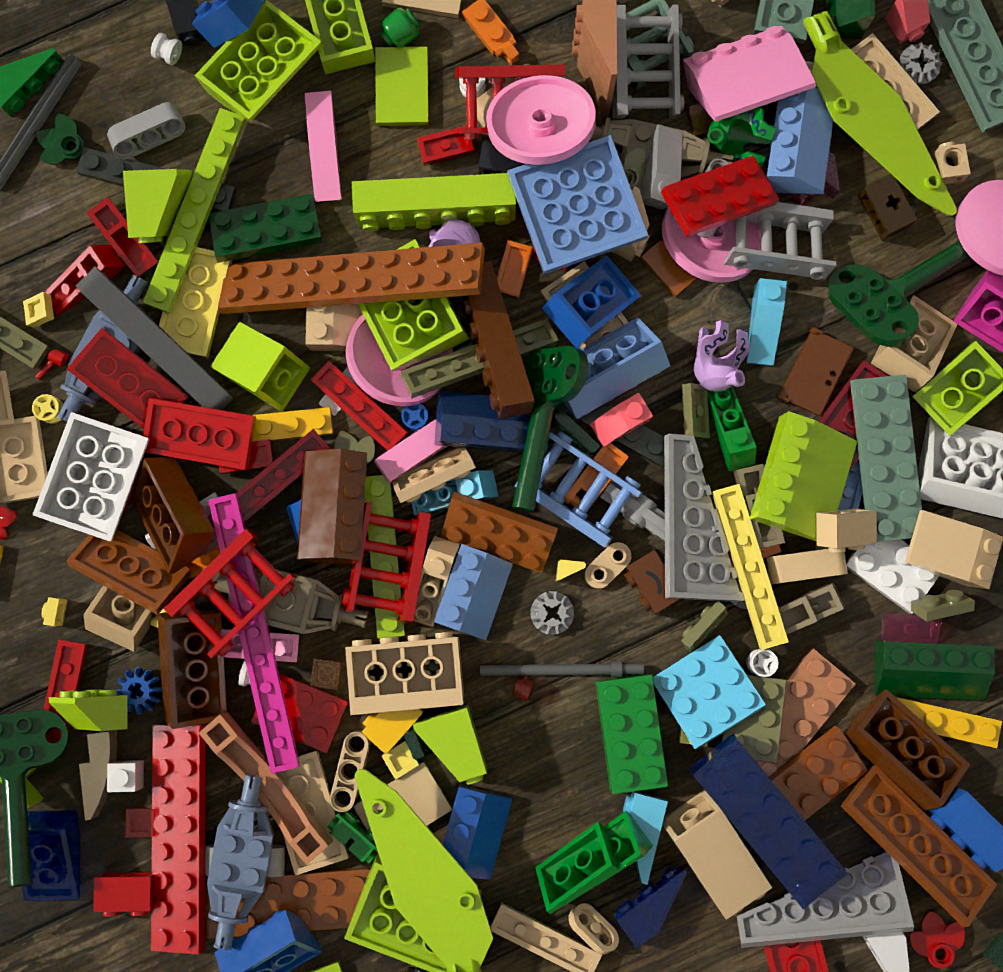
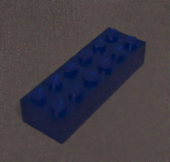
M734 733L690 768L692 775L802 909L806 908L848 874L841 862Z

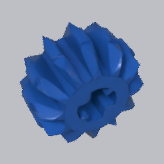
M136 667L134 672L131 670L125 671L126 679H118L117 682L123 688L116 689L117 694L127 695V712H132L135 708L137 714H143L144 708L148 711L154 709L152 702H161V698L156 695V692H162L161 686L156 687V683L161 678L156 676L151 679L153 675L152 669H147L144 672L142 667ZM142 685L140 690L144 693L137 696L138 690L135 687Z

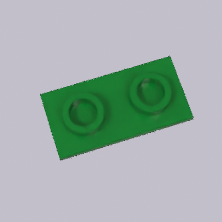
M339 812L336 816L340 820L336 821L333 819L327 826L330 830L329 834L343 845L352 838L354 843L348 850L362 862L366 861L369 864L376 856L372 851L374 849L377 851L372 831L369 829L367 832L358 825L360 821L351 812Z

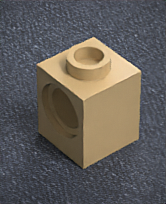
M955 142L943 143L931 155L945 185L962 183L971 174L965 143L957 145ZM946 158L951 159L954 162V166H950L946 162Z

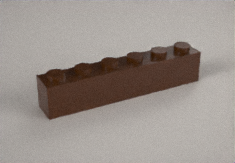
M483 262L481 294L463 296L462 310L464 316H469V333L471 339H475L477 343L475 348L477 360L483 363L484 370L482 374L484 384L490 387L492 393L490 394V404L493 410H497L499 419L530 414L535 401L492 262Z

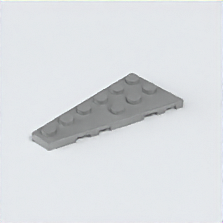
M667 434L664 436L665 598L745 601L743 591L740 592L736 581L738 577L735 567L732 568L728 555L729 546L718 511L714 509L710 495H712L710 486L706 485L702 472L703 463L695 438L691 435Z
M886 851L874 858L871 856L864 859L863 863L854 867L844 868L810 883L800 891H792L784 895V898L775 902L765 903L737 916L741 948L910 932L914 930L899 863Z

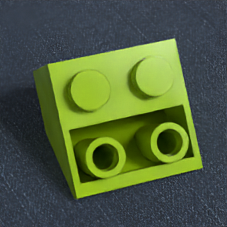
M117 690L60 691V697H49V703L74 729L93 731L127 729V695H117Z

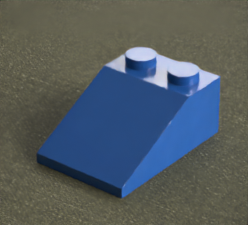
M606 255L557 291L542 309L576 348H579L639 299L641 295Z

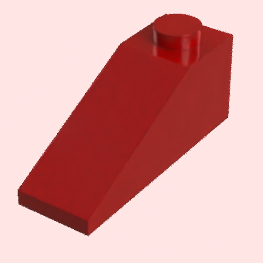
M90 245L45 291V293L51 295L52 308L56 315L63 314L87 298L77 289L76 285L95 266L110 280L125 267L111 245Z

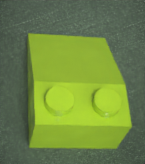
M974 341L912 397L951 436L1003 391V369Z

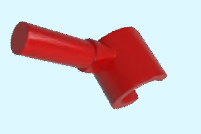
M62 350L50 351L48 361L35 377L41 380L55 364L60 367L65 366L70 356Z

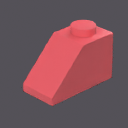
M896 0L885 19L899 44L908 40L914 42L925 34L924 30L930 23L928 0Z
M637 393L593 421L590 427L604 448L649 422L653 415L640 393Z

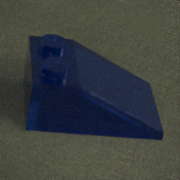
M27 811L32 884L21 886L24 901L79 900L81 833L77 811Z

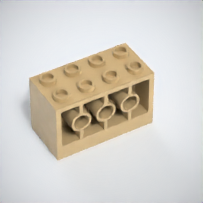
M453 632L435 633L436 639L426 640V634L408 636V641L399 642V637L380 638V644L373 645L371 639L352 641V647H345L351 715L463 705L465 698L459 637H453ZM431 659H434L436 664H440V669L436 670V674H432L431 670H427L426 665L430 664ZM403 662H407V665L412 667V672L408 673V677H405L404 673L399 670L403 666ZM376 664L379 665L380 669L384 670V674L380 676V679H377V676L373 675L372 672L373 669H376Z

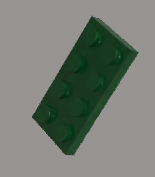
M313 194L213 212L209 215L217 263L322 243Z

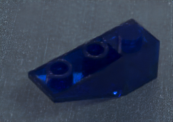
M681 865L678 868L673 866L661 875L662 880L655 885L653 883L646 885L639 891L640 896L632 902L629 899L617 908L618 912L614 915L616 921L636 949L660 931L687 874Z

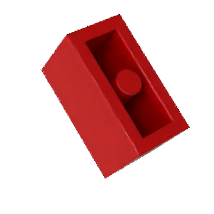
M152 872L101 873L94 877V912H103V916L106 917L118 916L120 912H131V916L147 915L148 911H151L154 906V874Z

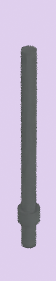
M610 661V664L480 665V676L611 675V677H622V675L644 674L643 663L622 664V661Z

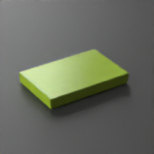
M375 47L376 125H429L428 48Z

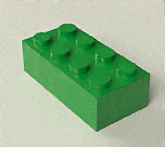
M643 674L595 681L611 793L618 794L668 787L652 675Z

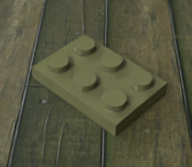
M747 675L765 702L766 707L723 733L721 756L777 764L787 681Z

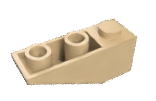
M434 536L428 548L421 572L414 621L434 627V619L450 578L460 544Z

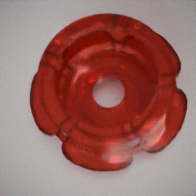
M527 675L524 677V680L518 678L514 687L513 694L517 695V701L523 700L528 702L535 681L528 679Z

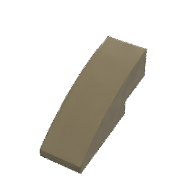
M763 464L733 471L736 484H740L749 516L751 515L764 471ZM751 520L760 549L785 543L782 530Z
M834 582L789 601L779 606L778 609L787 635L843 610L845 605Z
M117 730L87 735L90 761L79 764L85 820H91L100 815L109 795V792H107V764L117 761Z

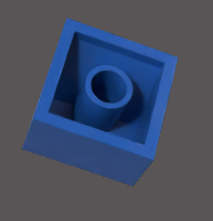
M213 0L210 3L205 1L196 9L198 15L192 25L215 48L248 30L265 0Z

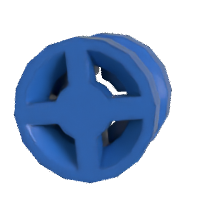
M417 404L404 407L401 417L408 430L417 432L429 423V415L424 405Z

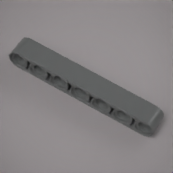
M96 266L76 285L77 289L203 407L224 410L235 399Z

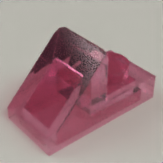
M830 152L824 193L834 199L839 192V182L835 155ZM797 193L793 201L798 205H802L806 199L811 202L817 194Z

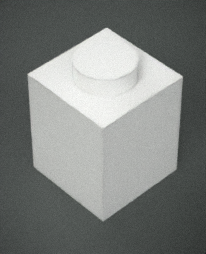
M144 760L114 761L107 764V792H135L144 788Z

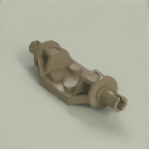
M607 117L605 125L602 124V127L595 125L594 133L589 141L611 135L613 143L623 147L622 153L617 151L622 166L625 156L636 148H644L646 160H648L657 124L634 119L610 120L611 118ZM671 128L682 132L681 165L682 161L699 162V165L682 166L681 180L702 174L704 169L715 159H723L729 164L733 163L734 155L711 151L708 139L703 141L684 130Z
M257 568L255 572L260 593L265 598L276 586ZM277 570L284 578L288 574H292L289 572ZM297 574L295 575L298 578L293 582L295 587L285 597L279 595L264 610L268 625L302 634L330 628L331 631L336 632L341 622L365 628L367 620L359 619L356 616L368 618L369 611L356 608L351 613H344L345 605H341L342 593L340 595L320 580ZM220 575L215 580L218 583L213 582L216 585L214 588L217 591L228 593V602L232 605L226 576ZM316 618L332 619V621L316 620Z

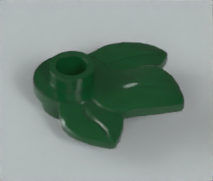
M57 114L55 128L36 132L39 143L45 149L40 156V160L44 163L57 165L66 159L76 160L81 157L85 142L78 135L76 123L68 116ZM76 144V148L69 151V147Z

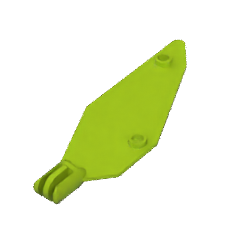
M828 11L805 18L803 24L816 49L811 74L833 121L919 200L947 216L956 214L957 208L900 95L842 42Z
M357 770L355 780L395 908L450 972H482L480 967L491 945L493 935L477 884L396 790L367 770ZM374 804H381L383 806V809H376Z

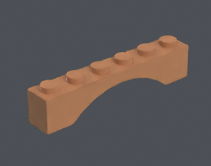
M228 712L220 714L199 732L200 736L214 753L230 766L243 781L245 780V774L263 777L258 798L264 805L268 806L269 813L280 827L288 843L306 865L333 842L332 838L278 773L271 774L267 759Z

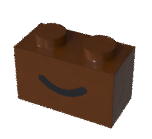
M655 550L625 567L627 573L624 574V577L632 589L634 587L638 589L641 594L638 600L646 612L651 610L652 614H656L679 600L665 598V566Z

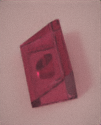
M882 614V641L937 643L941 619L926 622L918 615Z

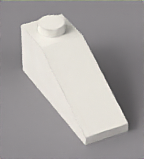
M903 932L862 936L883 972H910L907 942Z

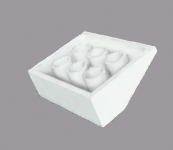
M71 412L33 516L112 542L150 439Z
M930 416L927 421L918 466L921 499L1003 518V433L963 424L949 436Z

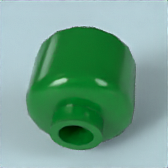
M397 8L382 20L384 31L381 35L390 47L395 44L398 48H403L419 36L418 28L421 25L409 9Z

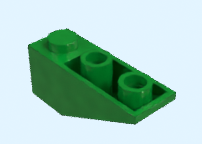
M54 48L0 66V108L10 117L23 108L25 101L32 94L37 93L42 88L43 83L51 75H54L64 62Z
M733 386L721 392L707 390L708 402L721 452L729 472L755 466L757 447Z

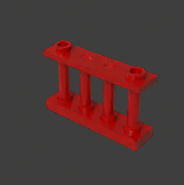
M565 64L456 67L455 79H463V84H466L467 128H457V134H465V139H481V133H488L487 127L478 128L476 84H479V78H489V83H492L493 100L503 89L505 78H515L516 82L532 76H565Z
M366 502L363 513L361 559L352 565L349 588H344L341 605H345L344 613L354 611L355 604L395 611V614L399 615L398 622L409 624L414 621L431 514L420 512L415 516V519L412 518L409 521L371 513L372 502ZM373 524L408 531V534L412 535L411 545L403 547L366 540L368 525ZM364 550L402 557L404 561H408L407 570L400 574L362 567ZM359 577L399 584L400 588H403L402 599L398 598L396 601L358 594Z
M245 529L164 608L171 617L179 616L180 614L182 616L186 615L215 645L207 653L210 658L218 655L221 657L225 656L234 647L232 641L279 595L285 597L295 587L293 582L298 578L294 573L288 574L284 578L257 551L254 542L259 537L251 529ZM240 555L243 557L247 556L276 586L265 598L235 569L236 564L234 561ZM220 575L223 577L227 576L256 606L244 618L214 588L216 585L213 582ZM200 594L203 597L207 596L235 625L224 638L194 608L195 604L193 601Z

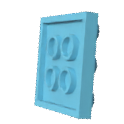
M720 635L652 677L653 684L695 750L766 707L765 702Z

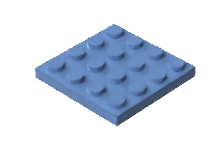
M611 135L587 143L579 152L565 160L543 165L525 164L507 170L544 274L648 238V233Z

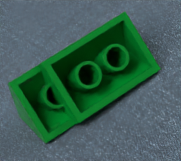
M623 812L606 826L596 822L535 867L546 911L549 914L641 859L653 847L629 812Z

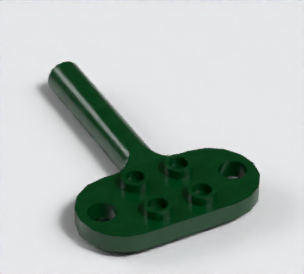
M960 240L894 280L884 279L867 266L859 264L846 265L837 269L831 275L828 282V297L833 305L868 339L886 347L900 346L908 343L915 336L919 324L918 313L906 300V297L971 257L963 248ZM847 277L852 279L853 281L850 283H844L840 279ZM900 327L905 329L906 332L898 334L893 329Z
M572 346L535 350L522 360L535 401L512 506L515 509L534 512L555 408L559 403L573 400L585 384L589 365L587 355L583 350Z
M33 710L0 715V777L2 780L8 888L32 884L25 775L30 769L55 763L63 756L69 745L70 734L66 723L59 715L49 710ZM53 729L62 731V738L57 743H49L47 741V735Z

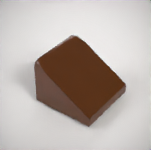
M700 103L689 106L686 116L693 135L698 137L707 134L713 118Z

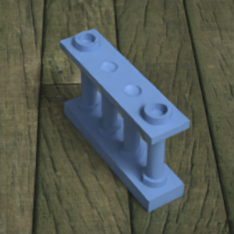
M559 431L558 434L550 432L549 438L555 441L544 459L536 501L601 546L607 547L614 538L608 534L610 532L609 527L632 493L637 497L642 496L644 492L638 489L641 484L629 476L624 480L571 444L573 439L563 432ZM565 448L576 455L577 459L556 491H552L549 494L541 489L543 486L542 481ZM586 463L600 471L579 505L571 509L563 504L566 500L564 497ZM610 478L623 488L601 521L593 524L586 519L588 516L587 511Z

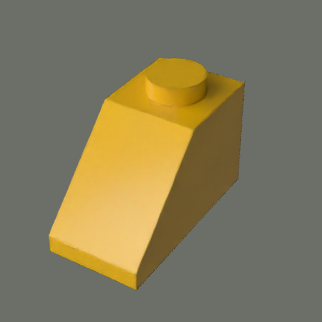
M412 709L379 712L378 714L371 713L362 723L366 726L362 733L381 751L387 754L424 713V710Z

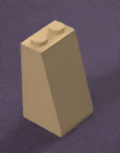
M705 790L664 817L662 826L726 920L731 916L738 915L744 907L754 900L761 899L772 888L722 809Z

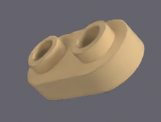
M620 542L609 545L586 568L585 580L587 584L596 589L607 586L630 563L631 551L628 546ZM615 551H620L623 554L621 561H616L613 558ZM595 570H601L604 573V577L601 580L595 579Z
M583 903L570 911L569 924L571 928L595 952L605 955L617 948L619 943L617 931L591 905ZM599 937L603 939V944L599 941Z

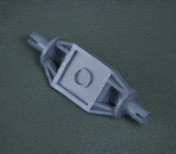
M132 275L124 293L137 304L148 282ZM99 310L90 322L68 366L101 327L136 355L140 347ZM67 370L65 384H61L60 388L67 392L68 397L56 417L67 422L70 413L78 414L83 403L86 404L88 402L95 405L96 401L103 397L94 390L86 397L85 393L89 387Z
M245 774L241 799L229 801L228 806L230 808L217 827L207 881L211 906L208 917L219 922L214 948L220 949L221 946H223L222 950L232 949L235 925L248 922L249 912L265 891L275 834L267 814L268 806L258 802L261 781L263 779L259 775L254 777L253 774ZM255 812H257L258 828H254ZM245 898L242 908L238 912L241 899Z

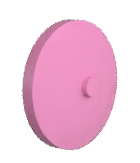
M549 75L523 78L502 89L490 103L486 116L488 135L495 148L504 156L514 161L532 165L559 162L579 152L591 139L596 124L595 106L586 90L571 80Z
M992 180L973 188L961 202L956 214V231L963 248L975 262L985 269L1002 276L1003 180Z
M670 208L666 209L662 220L663 240L672 258L685 271L706 281L725 283L741 279L753 270L750 268L738 269L734 266L724 265V259L731 249L736 247L735 221L720 225L714 235L709 238H703L697 234L686 237ZM746 222L747 249L761 250V226L757 223Z
M361 315L355 322L346 344L347 365L355 382L371 397L395 406H412L431 399L442 389L439 388L411 399L400 376L402 370L453 353L452 348L444 353L392 371L364 315Z

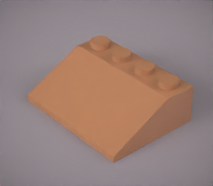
M582 0V5H577L572 57H577V67L603 116H609L617 78V0Z

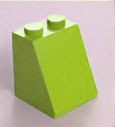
M193 170L123 171L128 238L138 237V243L164 242L163 236H169L192 180Z
M241 322L238 323L210 366L225 378L283 412L310 370L307 364L285 346Z
M468 705L418 720L413 724L415 732L459 782L466 780L467 785L483 780V775L487 774V765Z

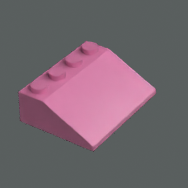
M772 26L764 32L746 35L741 40L723 43L715 49L697 52L691 57L683 59L688 90L715 122L816 87V82L793 37L782 26Z

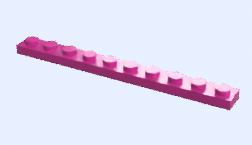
M236 493L208 500L220 553L246 529L238 494ZM240 555L234 561L236 564L235 569L260 593L254 563L247 556L243 557ZM226 576L232 606L244 618L256 606ZM263 611L239 636L272 774L297 768L300 766L267 619L265 611Z

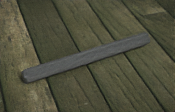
M72 54L67 55L1 158L0 190L34 140L36 132L41 129L82 65V62Z

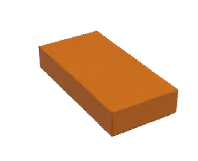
M507 241L497 276L502 295L519 299L533 247Z

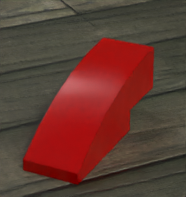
M109 197L87 212V215L137 278L158 263V260L145 243H138V237L128 238L127 220Z

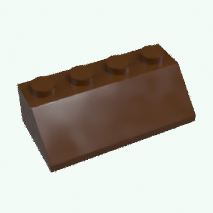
M348 449L305 452L297 560L351 566L360 561L367 452Z
M174 457L144 458L131 500L168 574H174L208 551L210 543L215 536V529L207 518L203 506L199 503L194 494L193 487L187 481L184 471L180 468L177 460Z
M197 610L222 636L221 612ZM167 612L159 613L157 617L164 721L172 729L211 723L220 714L227 712L224 656L218 655L210 658L207 655L215 645L186 615L182 616L180 614L179 616L171 617Z
M887 689L883 690L861 710L843 733L853 746L874 765L879 767L924 810L942 807L970 766L963 757Z

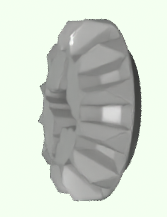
M922 42L915 45L911 44L903 51L899 60L900 66L916 84H926L934 80L939 74L942 62L939 58L940 52H936L932 45H923ZM920 55L922 57V60L924 62H927V64L924 65L922 71L920 68V64L915 63V61L918 60Z
M550 591L541 594L535 599L531 607L533 624L539 631L545 634L556 635L564 632L569 628L574 618L572 603L565 595L559 592ZM545 604L547 607L553 608L561 604L557 614L562 621L551 618L545 623L544 620L548 613L543 605Z

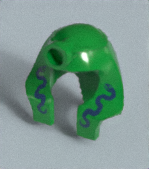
M757 107L717 122L712 120L707 137L710 145L716 152L734 155L732 162L754 156L762 169L765 156L749 151L744 153L743 146L747 143L772 145L776 127L769 125L763 119L764 110Z

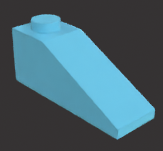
M760 278L754 286L748 340L750 349L746 359L748 364L774 365L784 311L787 281Z
M632 791L631 796H626L623 812L627 811L631 814L653 845L644 857L636 861L640 881L643 884H648L668 801L658 796Z

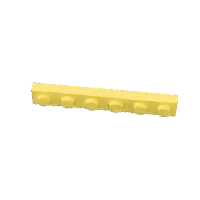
M740 484L713 491L712 496L744 594L759 648L764 650L788 643L789 641L756 535L749 519L750 516Z

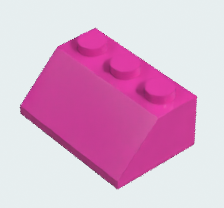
M988 270L971 291L956 315L954 322L1003 352V277Z

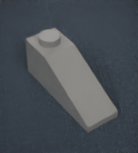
M659 124L656 126L640 193L645 205L663 210L669 206L661 194L662 189L681 180L682 132Z

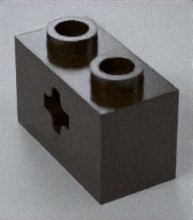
M892 174L864 187L858 194L882 241L910 228L918 220L914 206L908 203L904 196L902 184Z

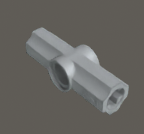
M611 480L600 498L611 505L623 487ZM632 493L620 511L623 513V517L639 528L643 529L644 527L665 542V513L658 509L657 504L646 496L637 497Z

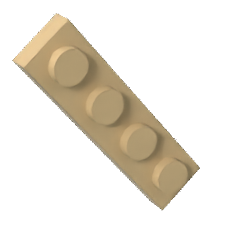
M502 902L490 926L492 932L571 972H594L602 954H598L586 944Z

